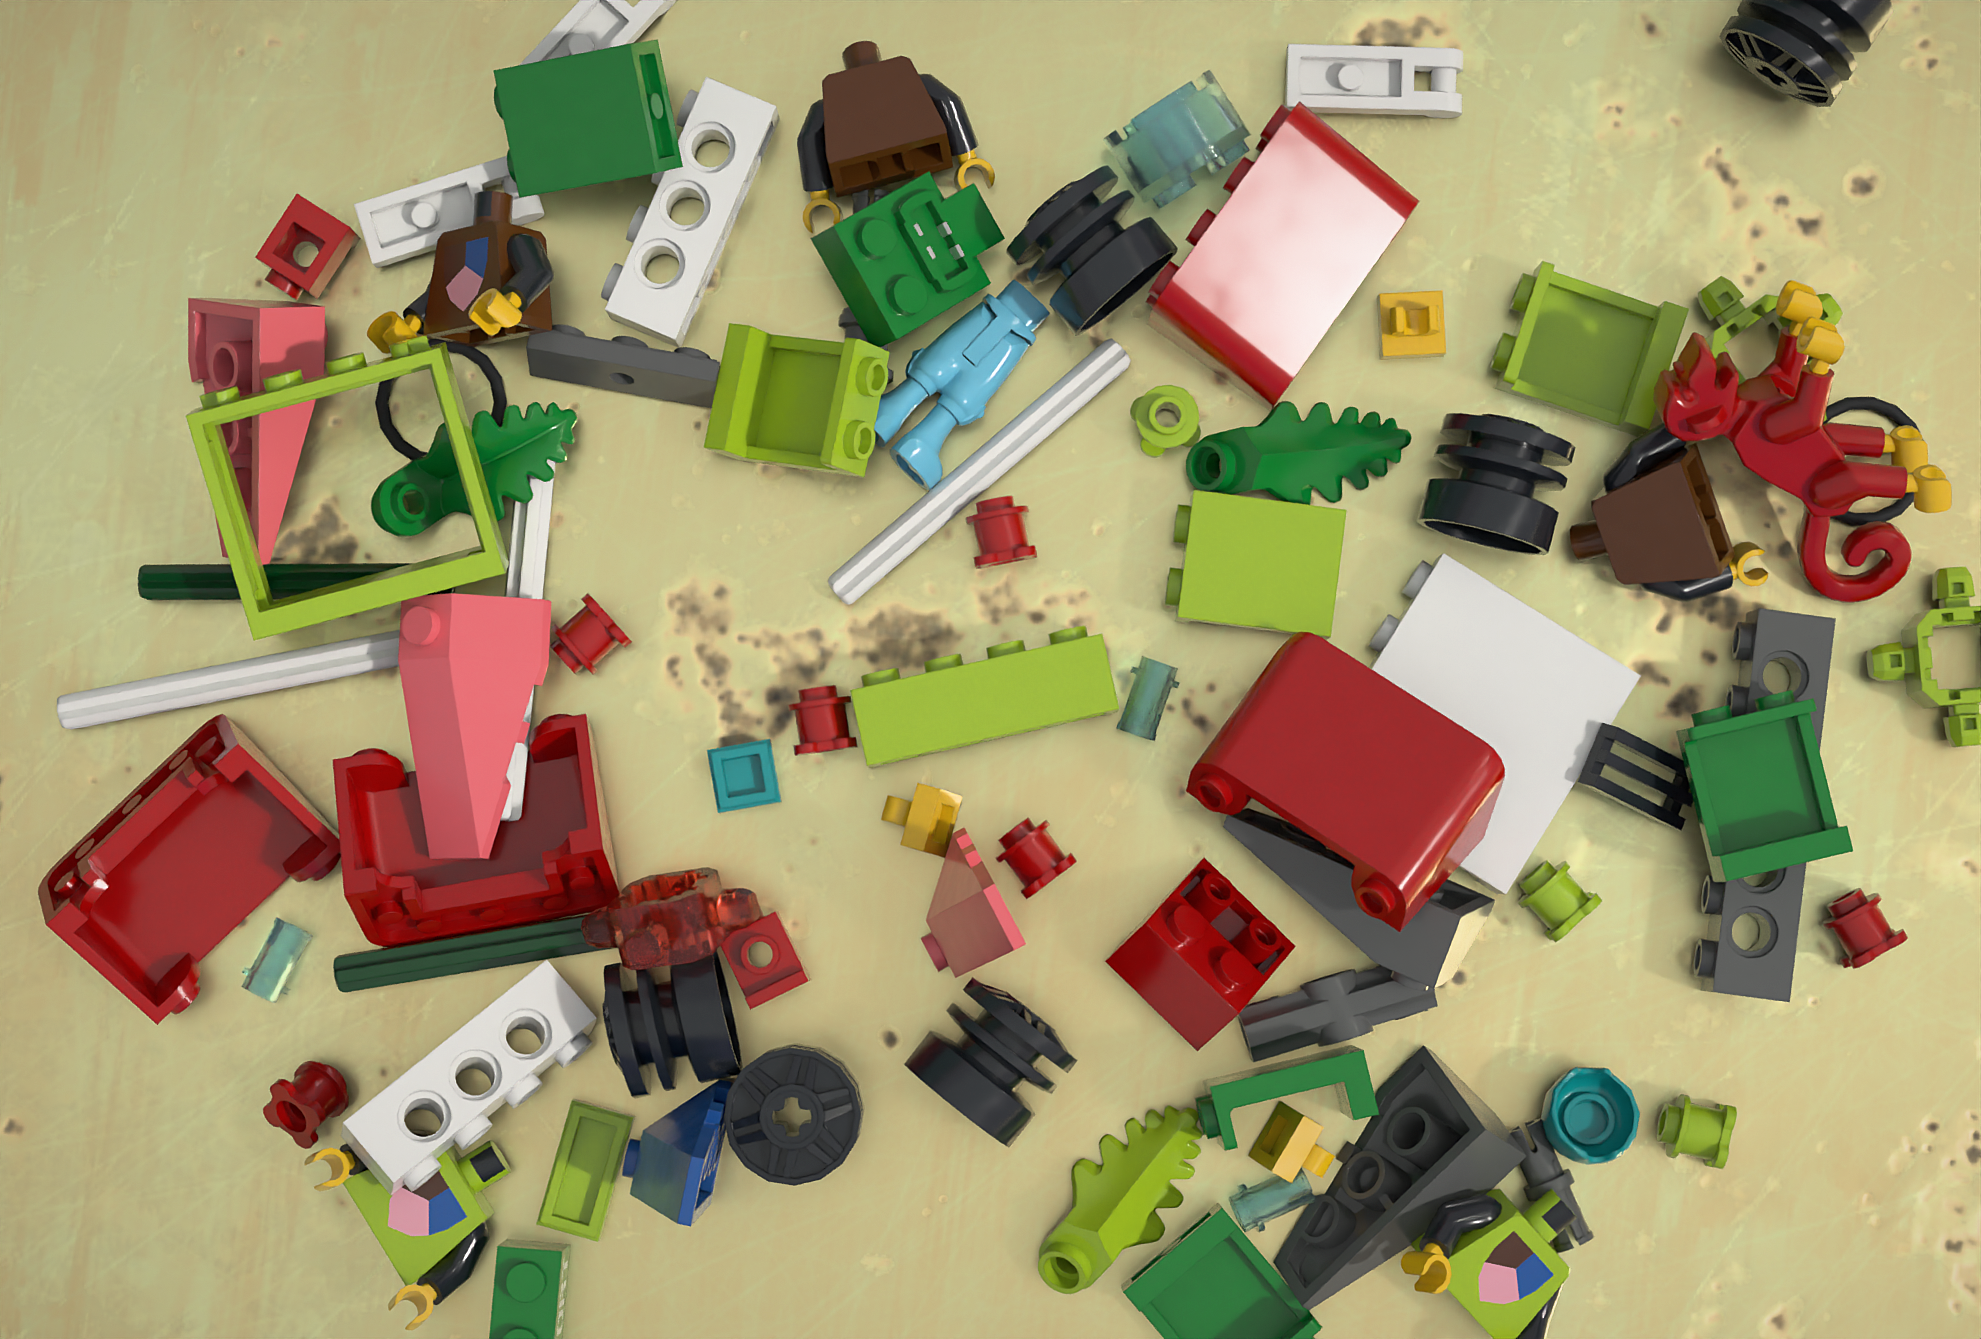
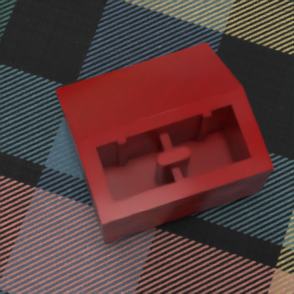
M1203 858L1139 923L1105 962L1198 1052L1244 1009L1296 946L1274 923L1268 920L1242 895L1225 876Z

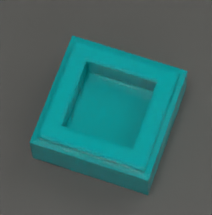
M771 739L707 750L718 813L782 802Z

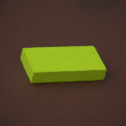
M577 1099L571 1101L537 1219V1225L597 1242L601 1239L635 1116Z

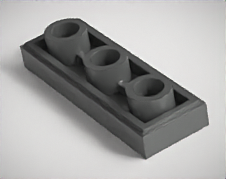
M563 324L552 325V331L529 335L526 346L531 376L712 408L720 362L711 359L708 354L701 350L690 347H680L675 349L674 352L649 348L643 341L630 336H616L611 341L588 337L581 330Z

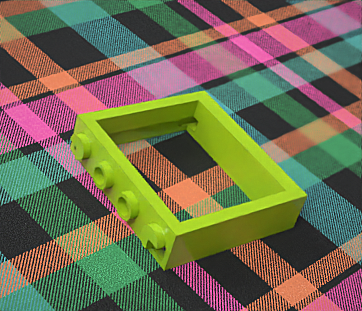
M426 335L407 339L389 345L391 357L366 363L364 352L343 356L325 362L328 370L327 374L303 379L301 369L283 372L262 379L265 390L241 397L237 386L223 388L199 396L202 407L196 408L186 415L254 641L506 573L509 566L508 557L446 342L429 346ZM429 369L480 546L273 601L220 424Z

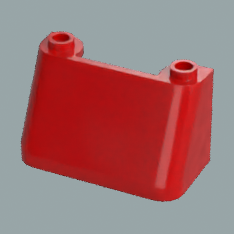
M1300 631L1293 634L1278 649L1190 772L1186 792L1195 797L1206 809L1227 815L1240 813L1252 797L1354 864L1351 887L1358 906L1367 915L1380 919L1398 932H1401L1484 838L1505 778V768L1502 759L1495 749L1484 740L1325 639L1311 632Z
M220 714L208 720L49 870L38 887V896L45 924L158 1025L170 1012L178 1014L185 1010L199 994L200 985L197 981L200 977L201 969L198 962L289 876L296 882H303L309 878L313 881H318L333 870L341 857L339 833L228 717Z
M569 714L551 715L543 719L540 725L534 727L529 733L530 750H528L522 816L517 821H500L489 859L433 860L429 858L416 771L406 772L403 763L397 757L389 755L388 752L382 749L368 748L360 750L352 756L332 760L344 896L363 934L370 943L381 947H392L595 912L613 905L618 900L619 887L592 729L586 714L575 716Z

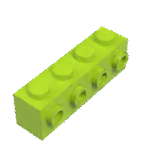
M1079 626L1048 634L1051 645L1026 650L1024 640H1017L986 648L988 659L963 665L961 654H955L923 662L926 672L924 674L901 679L899 668H893L861 676L863 687L850 690L867 766L869 768L1118 712L1119 705L1103 635L1088 636L1086 626Z

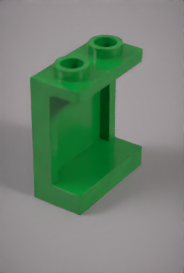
M658 39L493 70L496 81L494 103L497 113L504 120L509 145L507 167L511 178L517 184L519 198L683 167Z
M1793 690L1754 699L1757 712L1732 717L1730 705L1691 714L1694 727L1676 731L1714 882H1727L1853 851L1848 827L1838 826L1811 720V712L1817 711L1814 698L1795 702Z
M1348 1045L1203 1080L1206 1095L1195 1098L1203 1135H1206L1207 1139L1216 1138L1218 1144L1225 1151L1238 1148L1230 1116L1234 1108L1333 1084L1335 1085L1342 1114L1352 1120L1378 1115L1379 1111L1364 1050Z
M1219 1203L1213 1206L1121 1285L1123 1293L1138 1311L1145 1315L1164 1339H1315L1314 1335L1323 1328L1311 1312L1301 1306L1290 1287Z

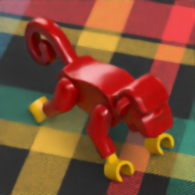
M1789 280L1785 283L1779 294L1776 313L1779 316L1792 320L1790 327H1783L1781 329L1775 358L1757 377L1749 378L1738 385L1739 374L1730 355L1727 352H1721L1715 359L1704 336L1693 332L1677 361L1673 362L1674 369L1671 371L1664 369L1660 372L1654 387L1653 401L1667 432L1679 440L1701 441L1715 438L1719 434L1724 435L1733 443L1742 464L1772 485L1801 499L1804 504V513L1798 535L1797 553L1804 576L1818 593L1828 599L1842 603L1866 601L1884 594L1906 575L1912 559L1910 544L1901 530L1889 522L1876 521L1862 525L1848 535L1841 547V554L1847 565L1860 567L1864 564L1868 554L1874 550H1883L1885 555L1877 565L1866 572L1857 575L1838 574L1827 565L1825 557L1830 517L1844 515L1854 502L1868 496L1902 499L1905 493L1914 492V508L1918 511L1925 513L1944 512L1949 510L1952 505L1951 484L1939 467L1928 464V445L1922 439L1921 433L1913 426H1899L1888 435L1885 434L1882 427L1833 422L1823 424L1834 379V371L1829 366L1830 364H1836L1840 360L1845 348L1844 341L1834 324L1820 319L1823 307L1814 289L1799 282ZM1808 357L1813 358L1810 364H1807ZM1891 452V465L1852 462L1845 459L1846 456L1879 459L1882 453Z

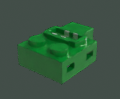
M927 172L810 239L870 344L881 348L898 340L990 285L991 282L976 256L1005 238L975 183L944 198L930 172Z

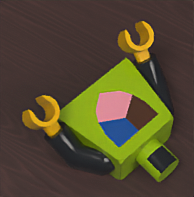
M409 1130L414 1135L420 1137L431 1136L424 1130ZM489 1140L462 1158L453 1145L437 1158L442 1167L428 1181L412 1192L404 1185L393 1195L387 1192L347 1143L342 1145L339 1150L327 1148L311 1154L306 1158L305 1165L321 1159L329 1163L332 1170L330 1180L314 1186V1189L325 1191L341 1183L344 1184L405 1284V1287L388 1303V1310L393 1309L401 1300L411 1301L417 1307L418 1316L405 1329L414 1330L418 1328L430 1316L434 1305L444 1301L471 1277L489 1240V1231L485 1221L494 1214V1211L482 1190L511 1173L503 1154L492 1140Z
M1552 1188L1524 1213L1513 1204L1501 1189H1493L1486 1194L1445 1202L1438 1208L1426 1232L1411 1243L1415 1251H1409L1403 1255L1401 1268L1405 1274L1420 1276L1414 1284V1289L1417 1292L1438 1294L1447 1288L1493 1339H1546L1549 1324L1564 1281L1569 1277L1570 1267L1549 1242L1571 1224L1577 1216Z

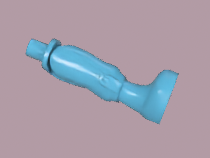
M1012 280L996 298L991 294H987L980 304L952 324L925 349L922 347L920 350L913 351L905 370L907 379L892 391L881 395L874 431L875 444L884 447L896 435L911 412L926 397H930L936 392L941 394L936 402L937 405L928 415L890 449L891 457L903 472L928 491L942 477L943 468L939 453L945 438L956 424L964 426L984 416L985 404L1007 379L1028 347L1032 346L1036 341V337L1033 334L1034 330L1050 315L1046 307L1016 280Z

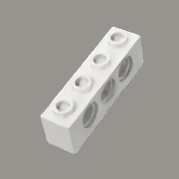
M708 77L705 78L699 93L694 90L688 92L677 118V125L683 127L678 140L683 167L652 175L651 182L659 186L649 208L640 205L633 216L626 236V240L632 242L633 246L624 266L617 263L613 265L602 289L601 298L608 301L605 311L611 320L677 348L682 346L780 120L775 105ZM708 140H720L730 147L727 159L718 166L705 167L695 160L699 146ZM684 197H694L704 203L703 215L697 222L691 225H680L670 218L673 205ZM662 254L675 257L679 261V269L672 280L658 284L646 278V267L651 259Z
M545 960L344 1121L341 1137L390 1195H393L404 1185L412 1192L428 1181L442 1167L437 1158L455 1143L464 1150L483 1136L493 1125L487 1117L504 1103L508 1102L514 1109L531 1097L542 1086L543 1083L538 1076L556 1061L562 1068H565L579 1058L592 1045L591 1040L587 1036L591 1034L597 1018L553 966ZM516 1029H528L537 1035L541 1048L532 1054H519L510 1048L506 1036ZM466 1069H478L488 1076L491 1088L481 1095H469L458 1087L455 1077ZM425 1109L438 1117L441 1128L431 1136L420 1137L408 1130L404 1119L412 1111Z

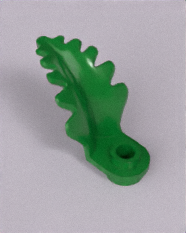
M1282 401L1257 426L1235 428L1210 434L1201 439L1188 453L1186 472L1192 485L1200 491L1237 495L1254 490H1266L1283 502L1310 505L1312 489L1315 488L1325 499L1335 503L1342 499L1343 476L1356 489H1366L1369 485L1366 469L1374 476L1384 477L1387 475L1386 458L1393 463H1399L1401 461V450L1411 443L1412 436L1408 430L1399 429L1394 418L1386 419L1381 425L1380 415L1375 411L1367 413L1361 423H1359L1358 409L1349 406L1344 409L1338 422L1334 423L1328 404L1318 402L1312 407L1307 418L1303 421L1293 403ZM1220 459H1221V472H1220V469H1219Z
M533 402L528 405L525 418H523L520 408L517 405H510L505 409L501 427L497 425L488 411L483 410L475 414L471 432L497 522L505 516L502 495H506L520 503H528L533 498V492L527 480V474L543 482H548L554 478V471L548 465L547 460L555 463L566 461L567 453L561 442L565 444H573L575 442L572 428L577 423V414L574 410H561L556 403L552 402L547 406L546 412H544L540 403ZM445 422L438 427L427 455L412 460L385 478L374 492L371 499L372 516L377 525L384 531L398 537H410L423 532L450 513L460 512L472 516ZM403 497L408 504V512L403 505Z

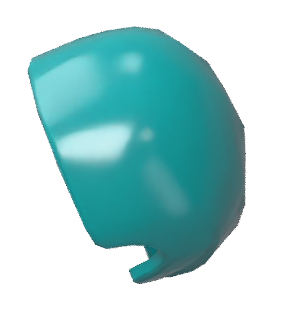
M1575 1067L1564 1073L1545 1094L1541 1113L1546 1139L1554 1149L1569 1160L1586 1165L1608 1163L1621 1157L1636 1138L1640 1117L1632 1090L1612 1074L1608 1068Z

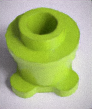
M1173 385L1157 386L1149 390L1144 396L1135 399L1131 405L1130 416L1136 421L1137 428L1143 437L1140 448L1147 456L1157 458L1164 453L1165 449L1176 448L1180 445L1189 448L1199 441L1201 429L1198 425V406L1193 397L1184 388ZM1161 409H1170L1176 413L1178 423L1173 427H1164L1157 422L1155 414Z
M1545 860L1519 883L1525 894L1520 898L1518 904L1522 908L1529 906L1548 927L1544 932L1546 937L1557 942L1567 935L1583 918L1595 910L1602 902V899L1597 893L1593 894L1591 891L1586 893L1567 872L1570 865L1566 861L1554 867L1548 860Z
M1681 1094L1674 1105H1664L1657 1127V1141L1666 1143V1155L1670 1158H1676L1679 1153L1704 1159L1705 1166L1723 1169L1728 1159L1729 1144L1736 1122L1737 1108L1717 1104L1716 1108L1691 1103L1688 1095Z

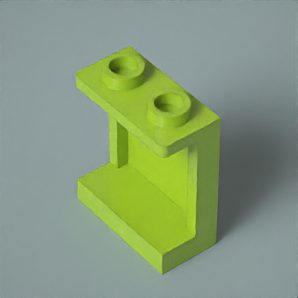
M1542 261L1537 266L1533 275L1522 273L1510 309L1520 312L1513 335L1504 332L1501 334L1490 366L1491 369L1500 371L1495 389L1636 437L1648 431L1656 410V405L1653 401L1654 387L1660 372L1664 369L1669 371L1689 309L1668 301L1655 306L1554 272L1555 265Z
M729 323L704 448L739 461L865 477L868 458L875 446L874 428L880 398L888 382L887 364L890 352L857 338L847 337L844 342L774 335L750 325Z
M1194 490L1190 497L1189 506L1180 504L1177 506L1173 542L1184 543L1181 569L1169 568L1165 605L1176 606L1175 621L1188 623V621H1197L1296 634L1300 631L1311 632L1325 640L1329 639L1332 632L1347 510Z

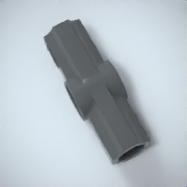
M1381 965L1357 973L1355 969H1349L1300 985L1301 990L1247 1004L1238 1014V1019L1252 1062H1257L1318 1043V1047H1323L1350 1040L1372 1032L1375 1025L1428 1011V1009L1438 1006L1435 989L1428 987L1427 991H1419L1403 986L1391 978L1393 970Z

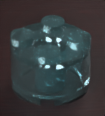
M1211 69L1196 79L1202 88L1200 91L1197 90L1191 80L1130 120L1131 123L1123 127L1128 136L1126 139L1122 140L1117 130L1103 138V141L1143 204L1153 199L1158 209L1196 186L1190 175L1191 173L1206 165L1213 175L1250 151L1244 139L1250 136L1251 133Z

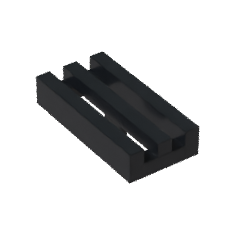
M1605 723L1601 724L1578 783L1664 826L1682 831L1686 821L1685 818L1679 816L1682 805L1692 807L1694 802L1692 793L1688 792L1690 785L1684 761L1619 727ZM1613 743L1675 774L1673 782L1670 783L1610 752ZM1604 765L1666 796L1663 806L1661 807L1600 776Z

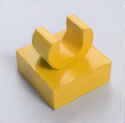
M1443 290L1379 293L1377 296L1380 360L1444 357L1446 354Z
M917 783L913 801L890 795L887 796L881 820L905 827L900 845L945 858L962 796Z
M1281 1101L1278 1103L1248 1157L1290 1183L1293 1182L1301 1166L1323 1178L1335 1156L1315 1144L1324 1127Z

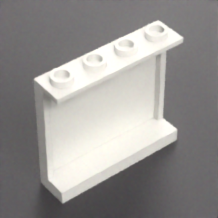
M1443 553L1436 558L1433 565L1422 560L1402 591V593L1411 598L1410 602L1399 619L1390 614L1387 615L1369 644V647L1378 652L1369 668L1484 740L1495 749L1502 759L1505 768V778L1485 836L1458 867L1476 877L1478 883L1494 893L1507 894L1581 774L1601 724H1612L1641 675Z

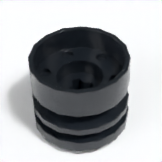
M1742 0L1737 9L1739 16H1731L1719 37L1725 49L1740 65L1778 92L1799 102L1816 107H1831L1843 88L1841 81L1849 80L1857 67L1851 52H1867L1893 14L1894 8L1891 0Z
M1108 165L1096 169L1078 181L1067 184L1047 199L1029 217L1023 230L1006 249V254L1016 265L1027 262L1041 252L1044 253L1027 273V279L1032 285L1043 282L1059 272L1062 274L1065 281L1055 291L1049 305L1075 336L1083 334L1131 298L1173 258L1178 250L1177 246L1152 217L1137 221L1126 229H1123L1118 223L1134 202L1135 197L1129 190L1118 193L1102 204L1101 201L1118 182V176Z
M1446 414L1440 433L1446 438L1462 445H1438L1435 449L1434 458L1442 464L1459 471L1458 479L1433 478L1427 481L1417 522L1438 533L1490 548L1528 555L1548 554L1559 512L1546 503L1533 498L1534 490L1561 491L1566 487L1568 478L1562 473L1544 465H1570L1576 447L1558 436L1543 431V429L1534 424L1511 417L1494 414Z
M712 941L671 950L669 965L670 981L659 983L655 970L646 956L636 958L635 968L638 986L636 989H632L625 967L621 962L604 966L605 997L602 1007L607 1038L614 1062L624 1075L627 1087L633 1098L651 1095L652 1087L649 1065L655 1064L663 1089L665 1091L675 1090L678 1073L677 1059L688 1057L692 1070L700 1083L740 1074L743 1065L735 1018L721 961L715 944Z
M972 977L963 988V991L984 1008L983 1011L975 1019L952 1002L946 1011L961 1028L964 1035L956 1043L944 1035L930 1030L904 1065L969 1120L1000 1143L1010 1147L1035 1116V1112L1030 1104L1017 1091L1020 1086L1026 1081L1040 1090L1052 1094L1057 1088V1084L1036 1067L1045 1056L1066 1073L1072 1069L1078 1060L1068 1052L1056 1030L1007 991L985 985Z
M794 1043L768 1050L741 1070L728 1091L724 1123L729 1145L747 1169L768 1182L796 1186L821 1180L843 1164L861 1134L865 1106L859 1082L843 1060L822 1047ZM790 1097L798 1098L799 1108L810 1110L812 1116L811 1119L802 1122L797 1133L789 1132L788 1122L777 1120L776 1111L784 1109Z

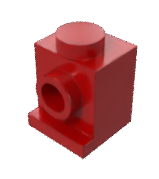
M296 194L255 258L270 269L264 280L296 301L303 291L318 299L351 247L355 248L361 238L351 227L304 197ZM307 246L317 247L319 253L311 265L308 267L299 265V252Z
M759 905L725 922L730 934L717 940L741 987L750 1010L811 980L779 911L764 916ZM756 942H764L772 949V960L765 967H757L749 959V949Z

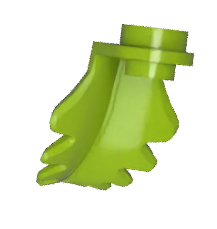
M1168 1105L1164 1110L1165 1118L1156 1110H1148L1145 1115L1146 1129L1135 1118H1131L1126 1122L1125 1130L1129 1145L1123 1144L1110 1134L1104 1135L1101 1138L1099 1147L1103 1160L1102 1165L1087 1159H1081L1073 1165L1071 1170L1072 1210L1050 1233L1039 1249L1038 1271L1043 1281L1050 1288L1063 1294L1077 1293L1082 1289L1090 1287L1113 1264L1123 1249L1140 1244L1153 1243L1161 1239L1164 1235L1165 1225L1155 1212V1209L1177 1208L1182 1204L1183 1195L1170 1183V1180L1190 1179L1195 1173L1194 1167L1184 1162L1183 1159H1195L1201 1153L1200 1147L1191 1141L1198 1140L1203 1136V1132L1196 1125L1199 1119L1196 1110L1188 1107L1179 1111Z

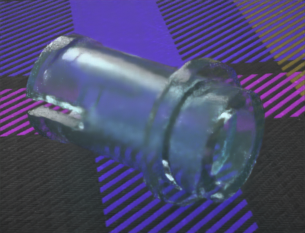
M1142 656L1139 667L1132 666L1131 673L1136 674L1121 720L1116 728L1155 741L1157 736L1155 734L1172 687L1178 688L1180 682L1175 681L1178 668Z
M278 917L275 918L274 925L252 967L245 966L242 970V973L247 976L241 986L275 1004L281 993L288 995L290 988L285 985L308 941H311L313 937L307 931Z
M1300 1168L1292 1183L1276 1175L1249 1188L1244 1183L1238 1185V1193L1228 1197L1231 1208L1242 1230L1247 1232L1255 1228L1259 1233L1265 1231L1264 1223L1303 1205L1315 1202L1313 1190L1302 1168Z

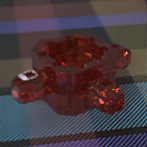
M704 867L649 875L633 881L606 907L595 909L582 920L581 928L585 942L588 945L596 948L618 947L623 967L630 970L690 963L712 955L733 931L747 928L754 923L760 916V907L754 891L745 888L722 889L718 870Z

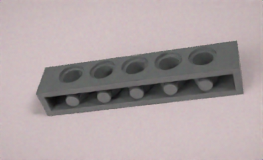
M1762 608L1746 613V621L1738 622L1735 627L1732 642V658L1734 660H1741L1738 686H1729L1725 700V706L1730 705L1732 717L1757 712L1754 699L1773 695L1764 684L1763 671L1771 660L1778 661L1790 673L1791 681L1787 691L1793 690L1795 702L1814 698L1817 711L1811 712V720L1820 752L1836 618ZM1806 863L1769 871L1764 881L1755 887L1746 883L1743 878L1727 882H1714L1712 875L1706 876L1702 889L1701 910L1702 913L1710 914L1707 939H1699L1697 942L1693 965L1694 976L1702 978L1701 991L1790 1002ZM1745 913L1753 916L1760 927L1759 940L1748 950L1741 949L1732 937L1734 922Z

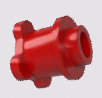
M1003 496L977 502L978 514L966 517V524L974 526L979 552V556L973 557L976 569L1038 557L1035 545L1029 546L1023 515L1029 513L1028 506H1015L1013 496Z
M587 593L581 598L586 605L562 627L559 628L556 624L551 627L559 638L550 647L574 674L585 666L594 675L598 671L594 666L619 643L626 648L632 641L590 594Z
M836 685L798 690L800 702L787 705L788 711H795L799 745L793 746L795 756L857 747L856 737H850L845 705L851 703V696L838 697Z
M1029 817L998 840L1005 851L996 857L999 863L1005 860L1025 886L1021 893L1026 900L1077 862L1072 853L1066 856L1047 832L1046 828L1050 825L1047 820L1036 827Z
M1857 888L1836 898L1827 905L1831 915L1822 924L1826 930L1833 929L1847 953L1839 959L1843 968L1850 966L1853 969L1859 968L1908 939L1904 929L1896 932L1894 929H1891L1878 906V903L1882 900L1878 892L1865 896L1862 889Z
M315 1061L304 1062L295 1071L292 1082L286 1079H278L270 1086L272 1099L264 1106L263 1114L273 1127H280L292 1136L298 1146L305 1149L311 1148L319 1139L316 1132L317 1128L328 1117L340 1116L347 1109L349 1096L346 1082L340 1072L330 1065Z

